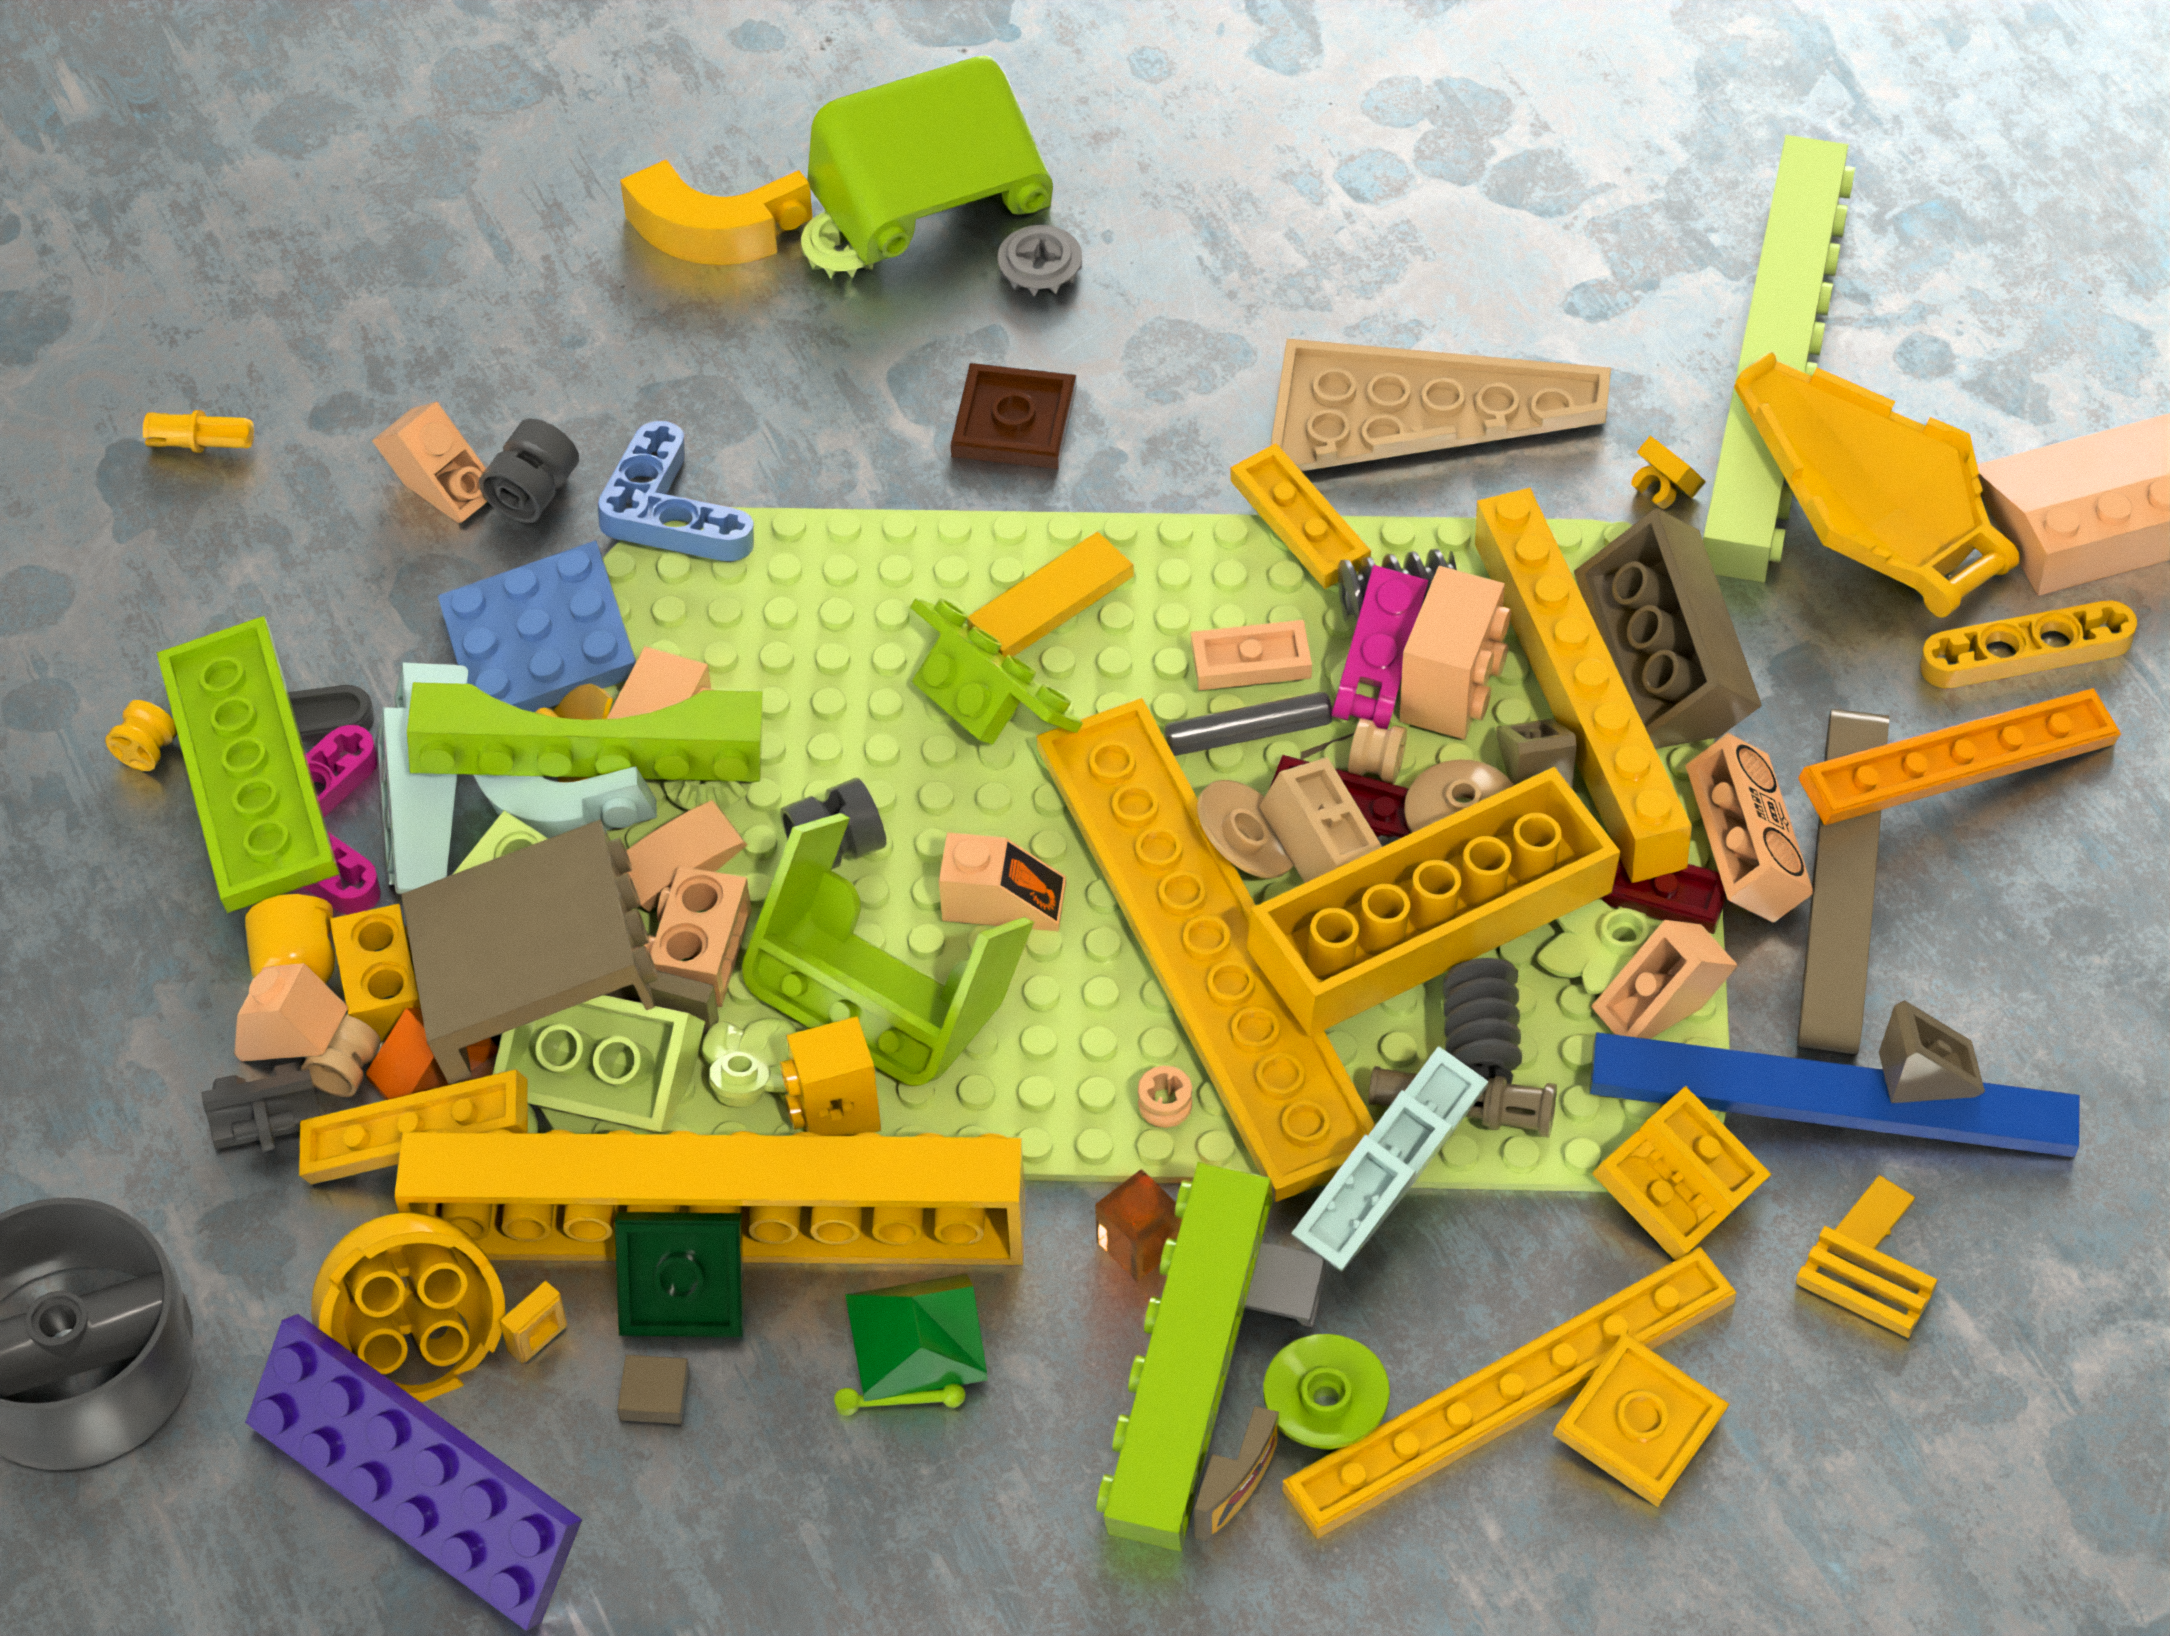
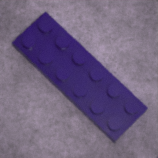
M296 1314L283 1319L245 1423L527 1631L541 1624L582 1519L301 1315Z

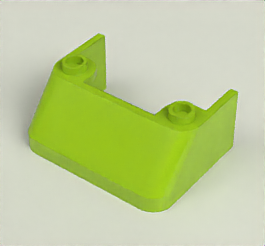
M838 813L792 827L743 959L742 975L747 988L757 998L810 1029L858 1016L875 1067L910 1086H921L940 1078L1001 1006L1034 922L1026 917H1022L980 932L969 959L959 962L952 968L944 986L853 933L861 911L858 892L851 882L831 871L850 818L842 813Z

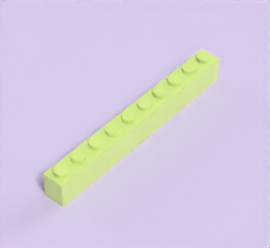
M1785 135L1735 383L1744 369L1771 352L1775 354L1778 362L1810 376H1813L1818 366V363L1808 362L1809 354L1820 355L1826 323L1816 322L1817 314L1828 315L1833 283L1823 281L1825 275L1835 276L1841 244L1831 243L1832 236L1843 237L1848 205L1839 204L1840 197L1850 199L1855 174V167L1845 166L1849 144ZM1733 389L1703 543L1715 575L1765 583L1769 561L1779 563L1781 561L1786 529L1776 528L1777 519L1789 520L1793 491L1790 486H1784V475L1735 389Z

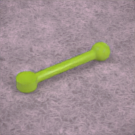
M949 1384L943 1390L916 1392L864 1402L863 1395H858L852 1388H843L835 1394L834 1402L838 1413L849 1416L856 1413L859 1407L943 1402L948 1407L955 1408L964 1402L966 1393L959 1384Z

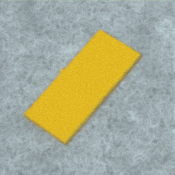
M1878 1175L1835 1230L1876 1249L1886 1235L1891 1234V1229L1914 1202L1915 1197L1881 1175Z

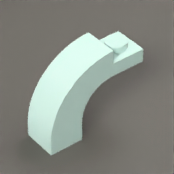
M636 766L576 782H554L545 779V776L474 775L480 789L498 816L505 810L548 839L601 819L607 831L615 828L629 827L634 823L657 818L656 798Z

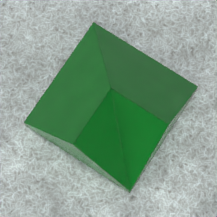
M968 1274L845 1294L864 1402L941 1389L949 1384L964 1385L988 1380L974 1287Z

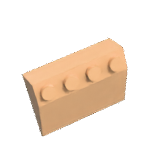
M2170 413L1977 464L1978 478L1983 489L1981 495L2003 535L2017 548L2020 557L2019 564L2037 596L2170 560Z

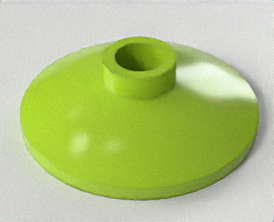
M1315 1334L1291 1342L1273 1358L1264 1377L1263 1397L1266 1409L1279 1412L1278 1429L1287 1437L1305 1446L1319 1449H1335L1363 1440L1378 1427L1388 1408L1390 1386L1383 1364L1369 1348L1345 1336ZM1329 1396L1335 1399L1337 1403L1331 1406H1323L1315 1403V1401L1320 1397Z

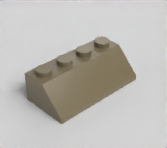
M1655 508L1574 570L1581 595L1655 749L1718 738L1762 706L1698 529Z

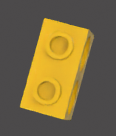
M400 904L329 919L345 1001L348 1006V1015L368 1024L377 1032L381 1041H386L406 1008H421L408 930L404 924ZM388 996H395V997L390 998V999H383V998L388 997Z

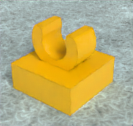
M1651 435L1636 452L1650 466L1639 469L1634 474L1631 485L1642 494L1652 482L1660 481L1661 488L1651 501L1662 510L1668 508L1674 502L1677 487L1690 498H1693L1706 483L1693 468Z

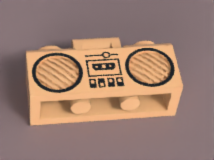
M1730 733L1725 734L1685 766L1727 900L1774 923L1813 894V888L1769 754Z

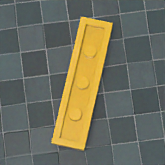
M517 1069L301 1120L299 1176L312 1185L397 1165L399 1163L402 1132H424L428 1129H444L452 1133H484L492 1129H503L512 1133H528V1079Z

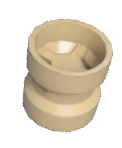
M344 1015L325 1053L318 1056H307L301 1066V1070H310L313 1086L321 1091L337 1097H352L363 1080L361 1068L364 1064L370 1063L374 1059L381 1045V1039L377 1032L368 1024L357 1018Z

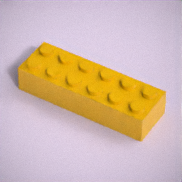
M1552 767L1252 907L1247 950L1306 1033L1311 1037L1445 973L1459 963L1472 960L1612 893L1621 851L1557 769Z

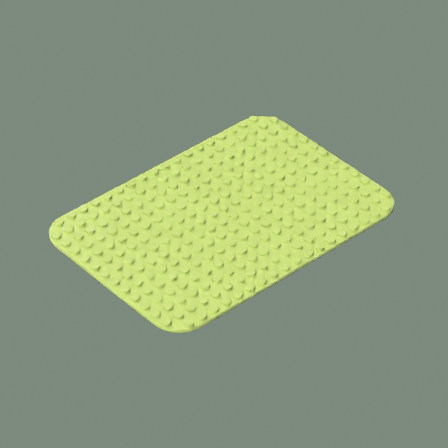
M731 507L746 512L754 522L753 551L741 560L720 561L620 540L603 557L636 662L644 646L708 664L711 689L763 691L760 782H752L748 792L741 800L722 810L747 843V846L715 872L747 877L752 911L722 1007L717 1006L718 1022L727 1021L742 1030H746L755 1021L765 1018H779L791 1022L797 1032L810 1029L753 995L744 982L742 963L788 841L781 821V808L809 796L822 801L825 799L827 789L857 777L865 784L878 809L886 834L887 844L885 848L856 860L845 854L842 856L840 866L831 870L851 882L858 892L861 911L853 933L944 986L952 968L959 962L969 959L978 934L997 927L993 925L942 921L939 877L947 832L1005 837L1066 876V888L1059 931L1031 929L1001 1006L940 1078L921 1086H910L874 1066L881 1131L874 1133L886 1137H915L922 1133H936L944 1137H978L982 1134L994 1133L1007 1138H1022L1025 1181L1181 1184L1183 1180L1193 1181L1197 1162L1261 1176L1037 750L1036 735L1059 727L1045 722L1020 702L993 745L978 740L911 682L941 634L914 612L910 606L916 597L934 605L941 598L954 604L970 616L1098 531L1133 563L1134 577L1014 657L1027 664L1036 672L1033 681L1041 687L1042 684H1045L1067 697L1071 701L1067 710L1079 720L1143 698L1164 737V726L1169 722L1321 691L1327 693L1333 710L1335 701L1331 695V674L1334 667L1341 660L1347 658L1357 624L1354 615H1348L1347 620H1344L1340 602L1339 583L1324 589L1260 515ZM1341 516L1371 550V558H1373L1377 566L1381 567L1386 554H1393L1401 568H1403L1405 556L1411 551L1418 553L1425 566L1429 550L1438 549L1446 563L1449 552H1453L1457 571L1490 579L1475 546L1476 518ZM1546 519L1577 586L1578 583L1574 570L1633 526L1623 521L1611 523L1593 519ZM675 520L666 522L663 525L681 527L689 523ZM1304 620L1312 662L1311 679L1198 691L1191 648V632ZM1509 622L1507 633L1502 642L1508 644V653L1500 677L1490 676L1487 686L1491 687V696L1486 714L1482 721L1473 719L1465 740L1400 722L1401 678L1387 729L1389 730L1395 725L1407 728L1403 761L1394 785L1410 788L1414 780L1430 767L1445 761L1460 759L1488 764L1507 776L1497 739L1496 727L1551 718L1556 721L1511 622ZM626 681L603 688L613 698L610 711ZM1349 715L1347 721L1332 717V722L1329 725L1174 757L1197 799H1199L1201 792L1209 784L1219 780H1231L1242 783L1265 797L1282 755L1301 759L1302 751L1355 733L1361 718ZM1354 735L1342 741L1332 742L1325 749L1302 760L1313 762L1328 757L1335 769L1348 772L1349 755ZM1714 738L1655 749L1692 825L1688 864L1719 872L1685 766L1714 743ZM1575 762L1572 790L1609 836ZM1365 773L1364 775H1362L1364 777L1382 781L1380 777L1376 774ZM644 779L656 798L657 818L634 823L625 828L607 830L606 832L610 840L620 837L627 850L659 827L689 811L675 804L667 796L662 785V779ZM1465 797L1455 799L1461 803L1472 801V799ZM1234 865L1256 906L1304 884L1295 866L1281 877L1261 878L1249 874ZM642 906L635 908L641 915L647 934L656 936L660 924L657 920L658 906L650 912ZM1610 906L1613 910L1623 908L1620 906L1618 908ZM1722 909L1715 934L1710 933V935L1725 950ZM708 910L697 911L696 913L706 912ZM1639 912L1646 918L1653 932L1663 922V920L1646 916L1645 913ZM1556 919L1474 958L1503 959L1512 963L1518 970V982L1515 986L1519 990V1002L1516 1006L1520 1010V1022L1517 1027L1521 1030V1042L1518 1047L1522 1051V1063L1515 1070L1511 1071L1514 1075L1511 1084L1544 1088L1547 1083L1557 1084L1556 1106L1550 1138L1540 1137L1538 1130L1501 1125L1499 1130L1488 1129V1126L1482 1124V1119L1465 1117L1411 1188L1609 1192L1592 1175V1172L1664 1105L1661 1103L1590 1094L1593 1043L1596 1032L1614 1033L1591 1008L1602 993L1588 994L1584 988L1582 976L1574 978L1560 977L1547 971L1538 963L1537 957L1539 952L1558 935L1564 933ZM1618 939L1621 942H1631L1627 939ZM685 958L680 961H689L694 958ZM1449 971L1324 1030L1375 1125L1390 1106L1369 1105V1088L1374 1066L1381 1067V1069L1418 1074L1438 1046L1445 1050L1447 1038L1444 1033L1446 1017L1444 1015L1445 996L1443 995V979ZM1726 980L1700 1010L1651 1039L1730 1049ZM702 1034L692 1080L664 1133L537 1106L551 1130H567L575 1134H607L611 1131L626 1130L635 1134L668 1135L675 1131H690L698 1135H731L739 1131H748L758 1135L792 1136L798 1132H805L804 1127L794 1130L791 1125L784 1097L787 1093L764 1091L758 1102L747 1107H732L719 1101L715 1091L709 1084V1069L711 1065L702 1055L703 1040L706 1034ZM1163 1065L1176 1067L1184 1071L1192 1084L1191 1113L1179 1125L1168 1128L1156 1127L1148 1123L1141 1116L1138 1107L1139 1080L1150 1069ZM1166 1089L1156 1091L1155 1101L1157 1102L1162 1097L1163 1104L1173 1103L1175 1101V1092L1168 1096V1090ZM1710 1110L1724 1125L1726 1112ZM1329 1182L1322 1184L1320 1186H1327Z

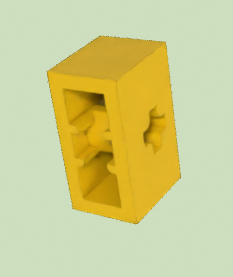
M858 1016L786 1035L790 1059L780 1062V1068L787 1094L784 1095L785 1103L793 1129L796 1130L804 1127L805 1132H813L821 1136H854L863 1132L874 1133L881 1131L875 1069Z

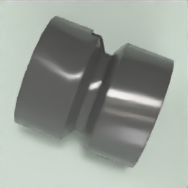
M529 418L522 420L503 446V452H499L479 478V488L484 498L492 507L504 516L517 522H535L556 495L555 490L561 488L579 463V453L574 443L566 434L554 425L539 419Z
M857 777L827 789L825 799L822 801L809 796L781 808V821L787 840L794 826L842 813L850 818L831 870L840 866L842 856L845 854L856 860L885 848L887 844L886 834L878 809L865 784Z

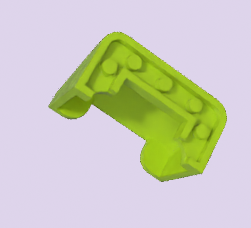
M986 55L972 57L837 98L819 109L812 122L807 177L810 189L865 265L902 254L908 248L913 238L916 219L1001 192H1003V202L1014 214L1034 213L1051 206L1053 193L1052 178L1008 78L992 57Z

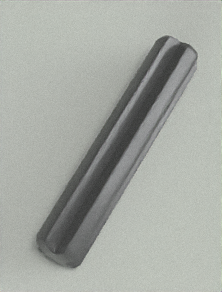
M1321 691L1169 722L1164 726V738L1173 755L1178 756L1329 725L1333 717L1331 716L1332 705L1327 693Z

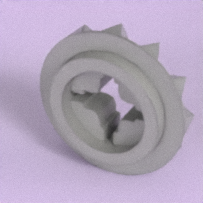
M1033 225L1021 228L1006 237L999 247L997 261L1000 276L1010 280L1014 291L1026 287L1035 296L1039 289L1048 288L1057 294L1061 284H1074L1076 272L1082 269L1081 247L1070 233L1058 227ZM1041 251H1045L1047 262L1044 263L1043 268L1035 269L1033 264L1037 261V257H1040Z

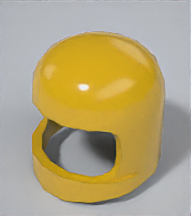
M286 894L264 899L252 906L245 915V929L249 966L253 978L262 971L263 967L305 963L326 984L332 977L335 967V951L331 947L328 934L331 932L329 919L334 918L332 905L327 900L319 897Z

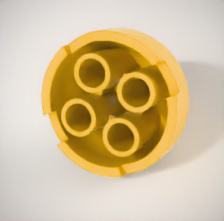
M414 1212L384 1215L363 1223L345 1235L323 1261L316 1276L311 1297L312 1324L382 1375L395 1371L405 1361L408 1347L403 1334L412 1333L423 1357L429 1363L436 1366H449L458 1362L451 1371L434 1382L421 1385L393 1382L419 1402L427 1401L462 1387L464 1383L457 1375L476 1368L488 1351L494 1353L502 1334L500 1320L505 1316V1298L501 1282L479 1244L463 1229L443 1218ZM457 1312H459L466 1320L468 1324L469 1334ZM448 1326L446 1333L438 1339L429 1338V1335L435 1329Z

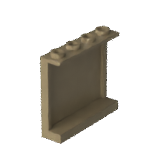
M601 819L401 894L426 1040L449 1085L472 1076L467 1046L634 984L646 1011L655 1008L649 983L657 981L658 975L647 947H640L649 943V937L641 915L635 909L640 907L641 903L632 878L627 873L632 871L631 862L621 838L610 840Z

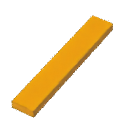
M2091 688L1809 765L1803 768L1798 779L1823 824L1829 825L2112 746L2120 737L2121 732L2095 689Z

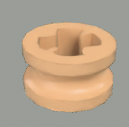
M1164 1065L1154 1067L1144 1073L1138 1085V1107L1141 1116L1148 1123L1164 1128L1177 1126L1185 1121L1192 1109V1084L1190 1078L1184 1071L1176 1067ZM1166 1089L1168 1090V1096L1175 1092V1101L1163 1104V1098L1160 1097L1156 1102L1155 1092Z

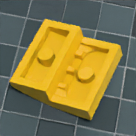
M1687 1086L1683 1087L1655 1112L1638 1131L1592 1172V1175L1674 1260L1681 1258L1695 1248L1772 1175Z

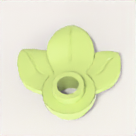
M1597 899L1556 919L1564 933L1558 935L1539 952L1537 961L1543 968L1557 976L1567 978L1582 976V982L1588 994L1603 993L1654 932L1641 913L1628 908L1613 910L1603 900ZM1618 939H1627L1631 942H1621Z
M765 1018L753 1022L746 1030H742L730 1022L720 1021L708 1030L703 1040L702 1055L711 1065L709 1069V1084L715 1091L719 1101L732 1107H747L758 1102L764 1091L787 1093L780 1062L790 1059L786 1035L797 1033L795 1026L791 1022L779 1018Z

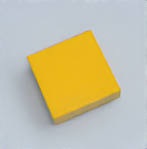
M546 1280L500 1320L507 1352L521 1364L531 1359L567 1327L561 1294Z

